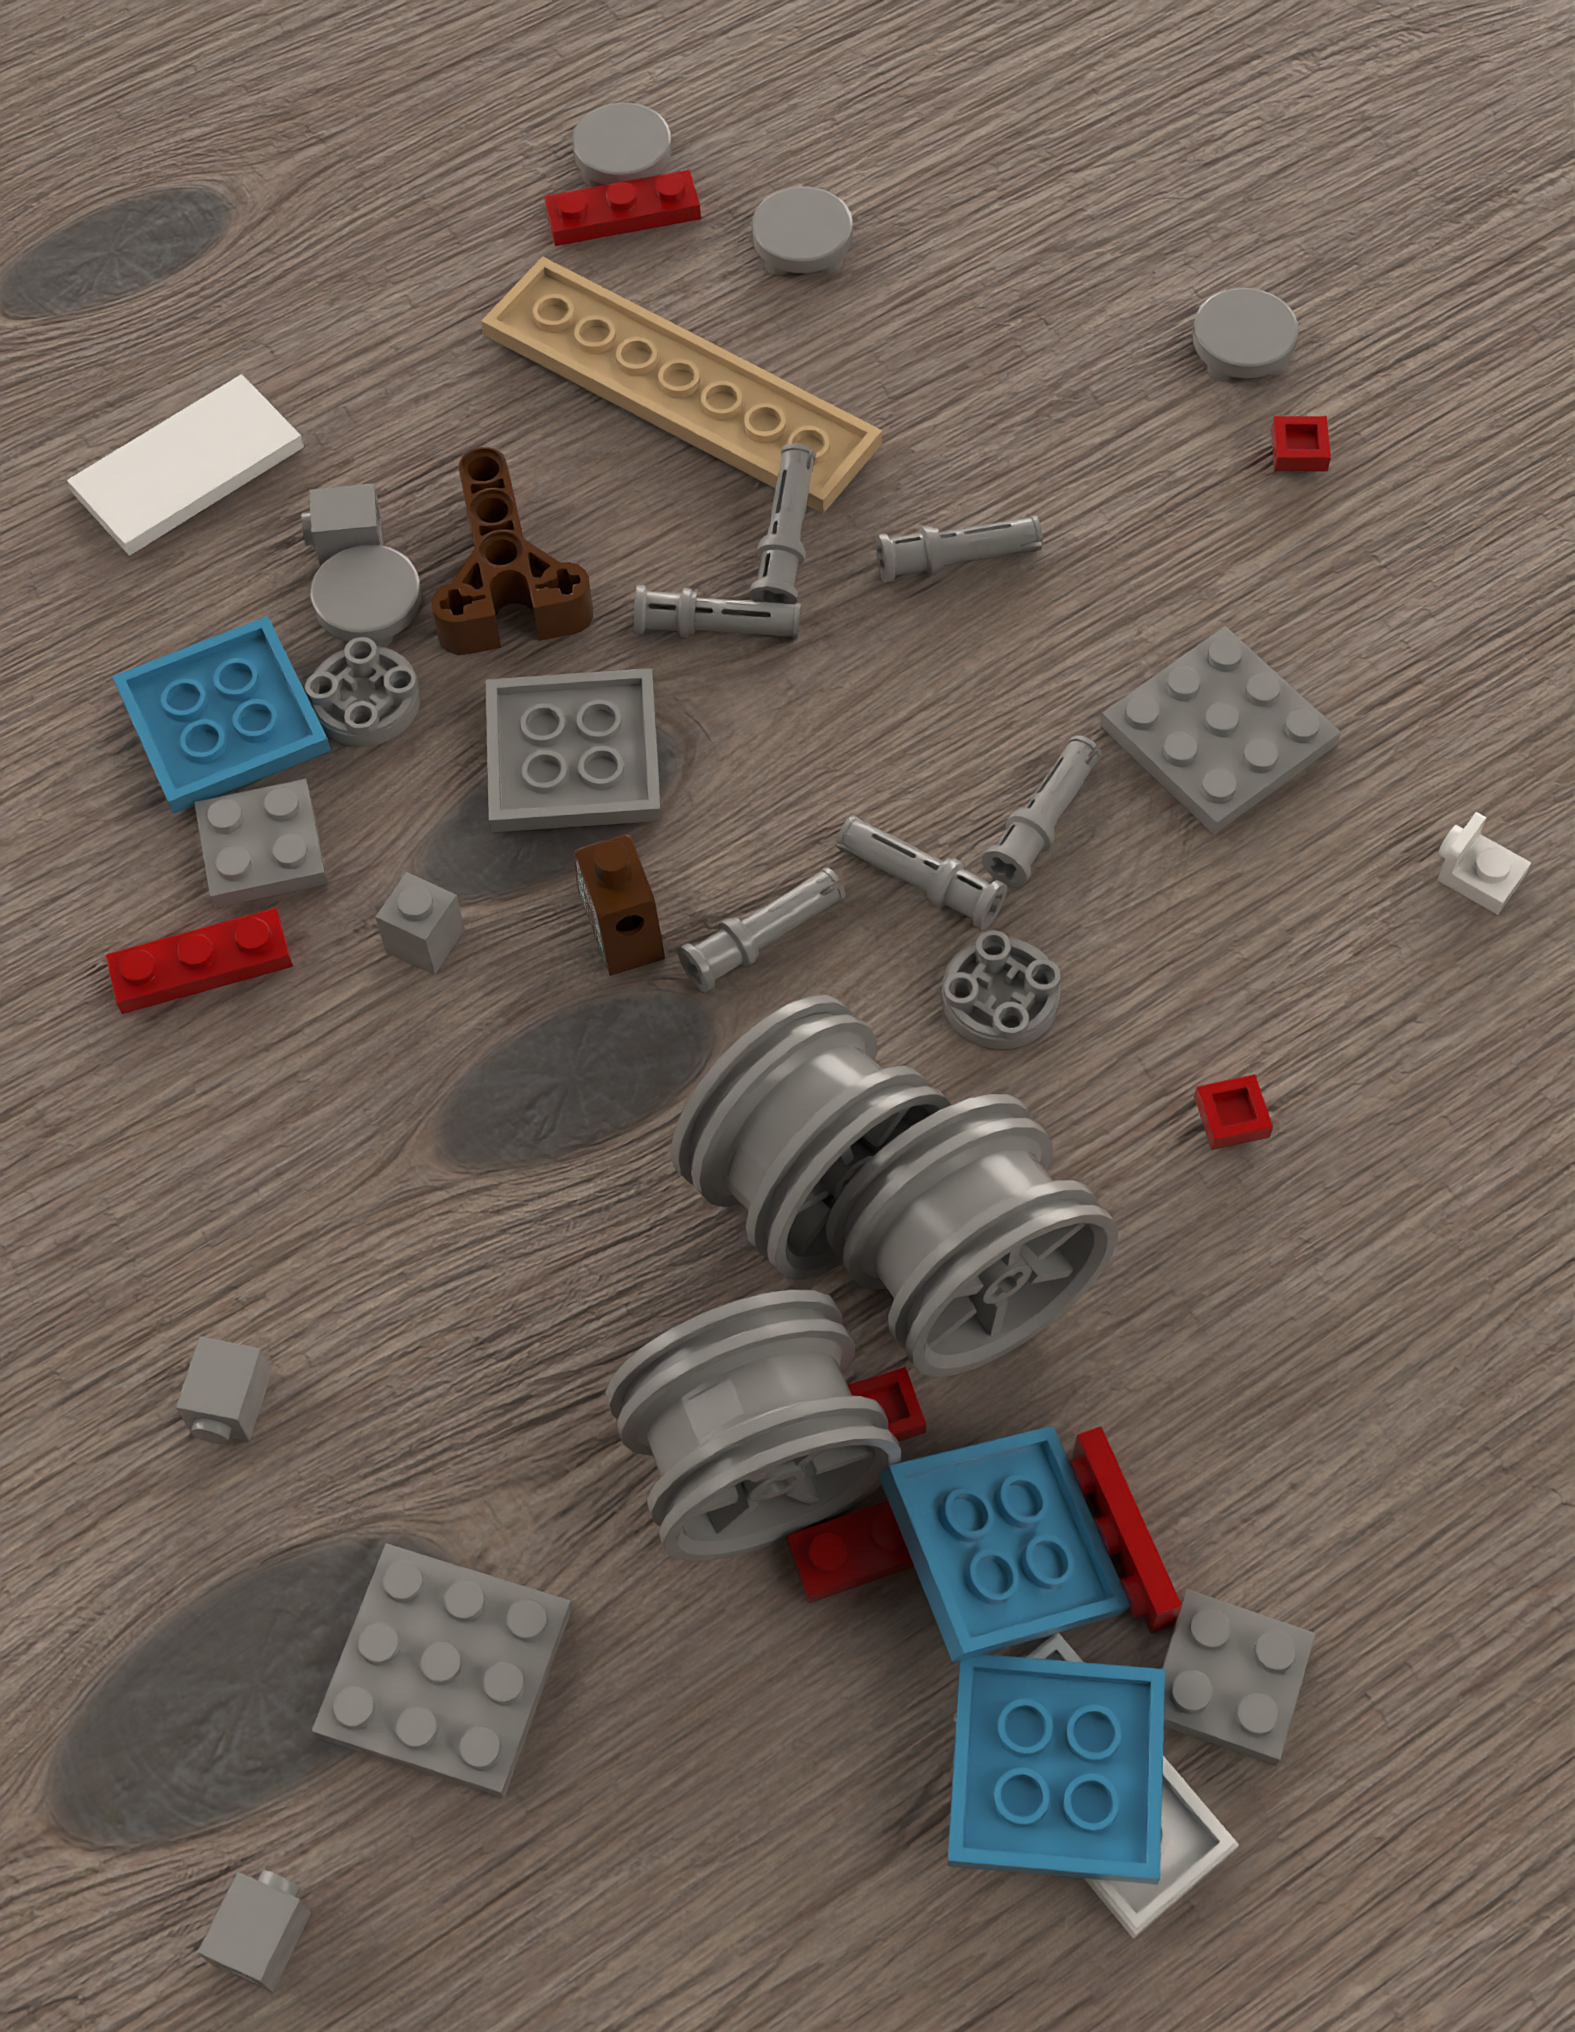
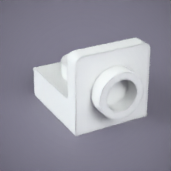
M1475 812L1464 829L1454 825L1444 839L1438 855L1445 858L1437 881L1498 915L1526 876L1531 862L1481 835L1486 817Z

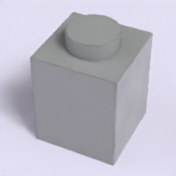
M374 483L310 490V512L301 514L302 531L305 545H315L320 566L334 554L353 546L368 544L384 546L382 515Z
M408 872L404 874L375 916L385 952L434 975L465 931L457 895Z
M199 1336L176 1405V1409L189 1430H191L190 1432L193 1436L215 1444H226L229 1438L250 1442L272 1374V1370L261 1348Z
M262 1870L258 1880L237 1872L197 1953L210 1964L274 1992L312 1913L300 1899L296 1898L300 1887L286 1878L267 1870Z

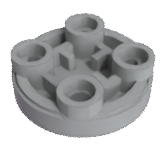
M613 103L589 112L579 121L572 137L575 162L582 172L583 181L590 187L660 175V172L668 164L672 152L670 129L664 118L654 110L634 103Z
M814 187L786 188L768 196L755 210L752 219L753 244L759 256L764 260V268L770 274L782 276L789 272L812 273L817 271L834 273L843 266L844 256L852 243V216L846 204L836 195L826 190Z
M1253 288L1228 289L1211 296L1197 311L1193 328V344L1197 354L1207 364L1208 374L1213 379L1224 382L1230 381L1235 377L1257 378L1266 375L1278 376L1283 374L1289 366V361L1294 353L1298 338V322L1290 307L1275 295Z
M358 545L341 550L328 558L319 567L311 584V601L317 621L330 634L342 640L351 641L354 638L365 637L372 639L377 646L387 647L392 642L393 636L404 630L413 621L423 601L420 581L414 565L402 553L381 545Z
M365 637L352 639L346 644L344 650L328 657L319 665L314 674L309 676L305 685L310 704L326 736L336 742L349 746H373L395 738L412 723L420 706V688L416 673L411 664L397 652L377 646L372 639Z
M990 930L984 932L977 938L976 942L960 950L946 968L942 983V1005L945 1015L952 1027L961 1036L974 1044L991 1049L1022 1047L1041 1037L1050 1028L1057 1015L1061 993L1060 970L1053 961L1049 960L1044 953L1033 945L1018 939L1008 938L1005 933Z

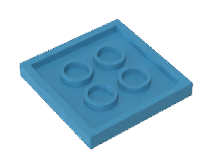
M268 616L112 676L173 814L195 806L194 802L218 797L331 751L328 738Z
M1054 1426L888 1465L879 1475L953 1663L1116 1617L1130 1607V1603Z
M986 1654L961 1660L959 1662L947 1867L1157 1885L1160 1880L1165 1669Z

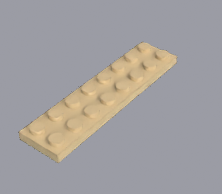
M543 256L481 321L484 336L773 488L776 487L783 446L796 443L810 447V451L816 452V458L811 473L807 506L822 514L825 513L882 445V430Z

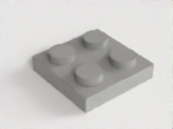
M307 779L194 802L209 893L214 908L328 884Z
M1186 1589L1182 1600V1608L1176 1620L1162 1669H1165L1164 1727L1277 1766L1282 1756L1315 1633Z

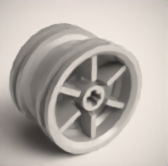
M828 995L808 996L787 1004L762 1019L742 1035L715 1062L697 1085L680 1115L673 1133L670 1151L673 1167L690 1184L694 1185V1188L710 1204L722 1207L742 1204L748 1210L746 1221L748 1241L765 1258H769V1262L785 1278L793 1280L816 1277L843 1263L827 1243L826 1225L831 1209L845 1186L862 1166L886 1144L914 1124L941 1109L951 1106L948 1098L938 1089L932 1088L926 1078L916 1069L907 1066L882 1069L875 1062L877 1043L876 1036L870 1027L861 1019L854 1017L843 1002Z
M987 1094L969 1098L941 1109L911 1126L886 1144L862 1166L841 1192L831 1209L827 1221V1243L839 1259L844 1262V1267L859 1286L869 1289H888L894 1297L888 1315L889 1331L901 1347L906 1349V1355L912 1364L924 1375L932 1377L952 1376L976 1369L1002 1357L1033 1338L1074 1305L1093 1285L1109 1263L1117 1246L1119 1230L1108 1212L1100 1208L1096 1197L1088 1186L1075 1180L1053 1181L1046 1173L1052 1160V1143L1040 1124L1034 1121L1023 1102L1008 1094Z
M785 1290L764 1293L717 1307L671 1328L644 1345L627 1359L610 1379L605 1394L611 1414L617 1419L618 1431L623 1445L634 1453L653 1456L661 1478L652 1487L647 1503L653 1522L660 1526L659 1534L665 1553L674 1559L691 1562L717 1560L742 1555L787 1540V1535L825 1523L859 1503L882 1485L879 1475L888 1465L900 1463L901 1448L896 1437L888 1430V1419L883 1408L876 1400L862 1396H852L843 1374L848 1370L855 1357V1343L849 1331L842 1325V1314L838 1305L829 1295L815 1290Z

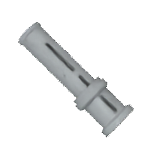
M787 444L781 450L780 469L775 487L770 525L767 535L761 539L757 546V556L761 560L757 581L750 585L749 595L753 601L795 604L798 601V591L795 588L798 565L805 561L806 555L804 544L800 541L801 530L807 506L811 473L816 458V452L810 451L811 448L806 445Z
M1036 515L1017 520L995 522L951 531L939 532L937 528L925 526L917 534L889 538L886 533L877 534L875 548L880 576L884 583L893 582L895 576L922 571H926L930 576L937 575L939 571H943L945 565L993 558L1018 552L1038 551L1042 549L1041 542L1043 537L1039 519Z
M637 585L634 603V634L643 635L646 629L677 631L680 637L689 638V635H695V630L788 636L798 639L801 603L786 604L697 597V592H693L689 588H683L681 593L648 591L645 585Z
M1084 736L1071 737L1061 756L1051 768L1028 805L1010 814L1005 823L1006 832L998 844L988 847L982 856L983 866L993 878L1011 887H1021L1027 883L1031 876L1030 866L1040 852L1049 850L1055 840L1054 826L1091 770H1093L1102 757L1100 749H1095L1091 756L1088 757L1092 749L1097 745L1095 742Z
M854 815L846 820L838 834L836 841L838 849L846 851L855 857L857 856L896 878L918 887L927 893V899L931 901L932 905L940 909L948 906L972 918L973 926L981 930H985L991 925L1002 907L1007 892V885L998 880L990 883L966 871L964 863L955 858L941 861L886 832H882Z
M825 867L818 874L741 921L737 918H727L718 924V931L694 946L689 943L682 945L678 948V957L685 973L701 992L706 993L715 987V980L739 965L747 968L756 962V958L759 956V949L836 902L844 900L846 894L843 885H839L834 889L833 887L827 888L840 879L830 868Z

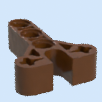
M477 447L469 450L459 462V473L475 548L453 582L438 589L432 598L431 608L441 646L447 652L456 655H467L501 648L496 615L504 606L516 603L526 605L531 609L539 641L583 631L590 625L593 619L591 589L586 570L578 564L559 562L524 539L508 465L504 455L491 447Z

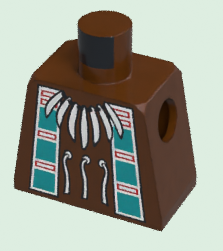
M621 835L577 849L574 852L577 888L609 976L665 959L655 899L631 836ZM632 915L633 930L626 932L616 930V925L621 919Z

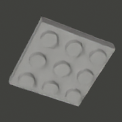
M1226 626L1102 712L1100 726L1213 835L1337 746L1341 732Z
M652 668L485 679L488 810L491 833L662 821Z
M386 1543L311 1732L318 1739L504 1799L571 1614V1601Z

